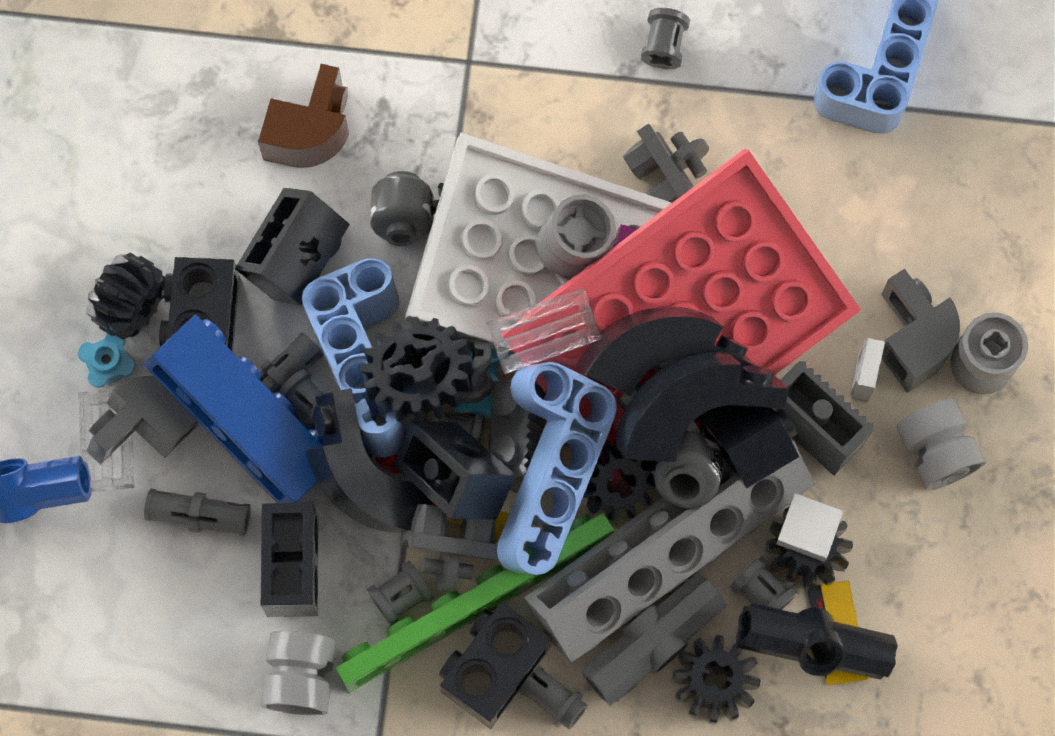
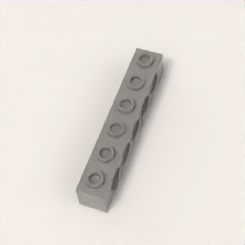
M791 438L799 458L746 489L725 463L718 493L709 503L698 508L685 509L672 505L662 497L637 515L635 519L633 518L525 596L524 599L543 631L552 638L553 645L571 663L583 654L593 650L599 642L621 626L634 620L640 612L662 596L675 590L681 582L700 568L713 562L722 552L741 538L754 532L759 525L782 508L790 505L795 493L801 495L814 486L815 483L794 440Z

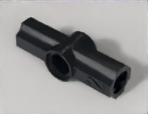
M751 603L749 606H744L739 616L736 642L739 649L798 661L800 667L806 673L813 676H824L839 670L881 680L883 677L889 678L896 665L895 657L898 644L894 635L834 622L833 616L822 608H808L799 613Z

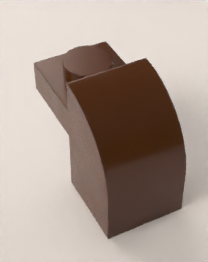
M320 64L308 106L270 99L258 139L263 160L291 167L305 168L317 166L330 160L342 149L349 136L346 115H343L348 97V87L342 84L339 67Z

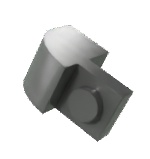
M904 268L888 279L881 294L905 326L885 340L882 359L908 393L934 376L945 364L957 343L960 320L956 306L950 297L936 307H933L931 304L932 297L927 287L918 278L912 279Z
M154 376L135 377L122 382L112 390L107 404L117 414L115 415L111 410H108L89 429L93 437L86 452L101 465L136 431L161 456L166 458L199 423Z

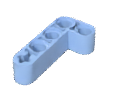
M892 0L872 69L847 62L831 63L823 69L814 94V105L820 115L829 120L873 133L884 134L897 128L910 99L938 0ZM910 17L914 19L918 23V25L908 26L904 24L899 18ZM898 58L907 67H894L890 65L887 59ZM839 86L845 89L848 95L843 97L835 96L828 90V87ZM874 100H887L894 106V109L883 110L874 103Z
M368 258L310 282L303 291L302 301L314 335L339 390L352 388L361 439L365 448L376 457L386 458L394 456L400 449L407 432L404 420L401 423L396 422L393 410L391 409L389 412L381 414L385 424L377 426L372 416L380 413L375 400H369L365 388H355L365 383L360 366L368 364L364 351L366 348H372L364 328L392 316L398 309L399 296L391 269L387 263L380 259ZM379 288L376 291L368 292L371 289ZM328 307H334L331 310L322 311ZM353 344L347 349H339L344 345Z
M554 362L522 367L513 376L510 386L511 394L516 404L547 420L498 541V559L504 568L514 573L539 575L548 572L554 567L617 409L616 400L612 392L605 386ZM539 374L546 379L548 384L547 395L543 400L537 395L534 386L535 379ZM583 396L587 397L591 403L592 410L588 420H585L579 411V403ZM565 442L570 446L573 454L572 462L567 468L560 460V450ZM546 490L551 493L554 501L553 509L548 515L544 514L540 505L541 496ZM531 524L536 526H543V532H540L541 528L531 527ZM525 542H527L526 547L533 551L530 559L529 554L523 551Z

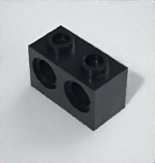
M175 257L173 273H166L164 280V300L166 303H170L169 320H161L160 347L196 314L202 321L207 319L222 331L226 338L224 344L233 352L240 280L239 272L235 270L236 264L234 259ZM199 282L212 284L211 290L204 296L193 297L189 295L190 289Z
M314 503L262 504L260 606L267 617L318 616L319 516Z
M503 602L500 603L494 613L486 609L479 616L469 632L474 637V640L463 654L455 650L438 674L444 679L440 684L441 693L490 729H492L517 695L527 677L532 674V671L547 654L552 643L550 636ZM502 631H513L520 636L522 644L516 652L503 654L497 651L492 644L495 636ZM472 672H483L489 676L492 684L485 694L472 696L462 688L464 678Z

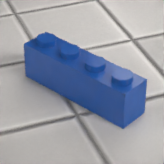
M195 314L142 365L276 503H297L317 483L310 467L306 450L324 446L323 436H319L314 429L307 430L294 416L296 410L283 395L276 392L272 394L259 380L261 374L256 366L243 356L237 357L224 344L226 338L222 331L207 319L202 321Z

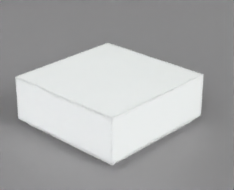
M867 338V341L864 340L857 357L849 394L852 395L851 398L865 402L869 401L876 387L884 341Z
M795 493L776 544L825 562L843 511Z

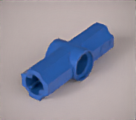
M81 456L28 464L27 460L23 458H11L0 461V523L22 521L35 515L40 509L88 502L92 495L89 467Z

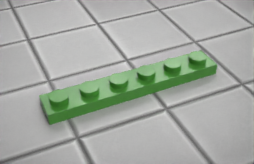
M604 513L591 519L589 514H585L573 520L559 558L554 567L548 572L539 575L510 572L507 569L504 570L502 565L494 566L475 579L477 586L460 595L457 590H454L437 599L431 604L433 609L431 613L415 621L413 616H409L392 625L386 631L389 636L372 647L368 642L353 647L342 655L341 658L344 663L335 667L349 693L353 692L477 620L486 609L490 611L496 609L501 602H508L563 570L614 533L613 527ZM526 548L523 551L529 554L530 559L533 551Z

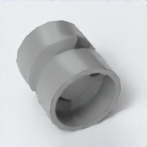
M586 194L573 195L563 200L538 230L535 242L537 255L543 265L553 273L565 277L576 276L600 258L612 244L616 232L614 216L608 206L602 201Z
M985 313L974 318L954 347L950 359L952 373L957 382L968 391L977 394H992L1003 389L1025 360L1028 351L1027 335L1021 324L1011 316L1001 313Z
M954 398L924 407L904 418L896 426L907 451L917 453L919 456L914 466L925 489L928 491L959 481L986 464L975 438L964 436L963 431L968 424Z
M274 631L270 633L266 662L273 666L274 669L273 673L264 677L260 706L268 710L290 714H327L331 685L324 679V674L333 670L336 640L307 632Z

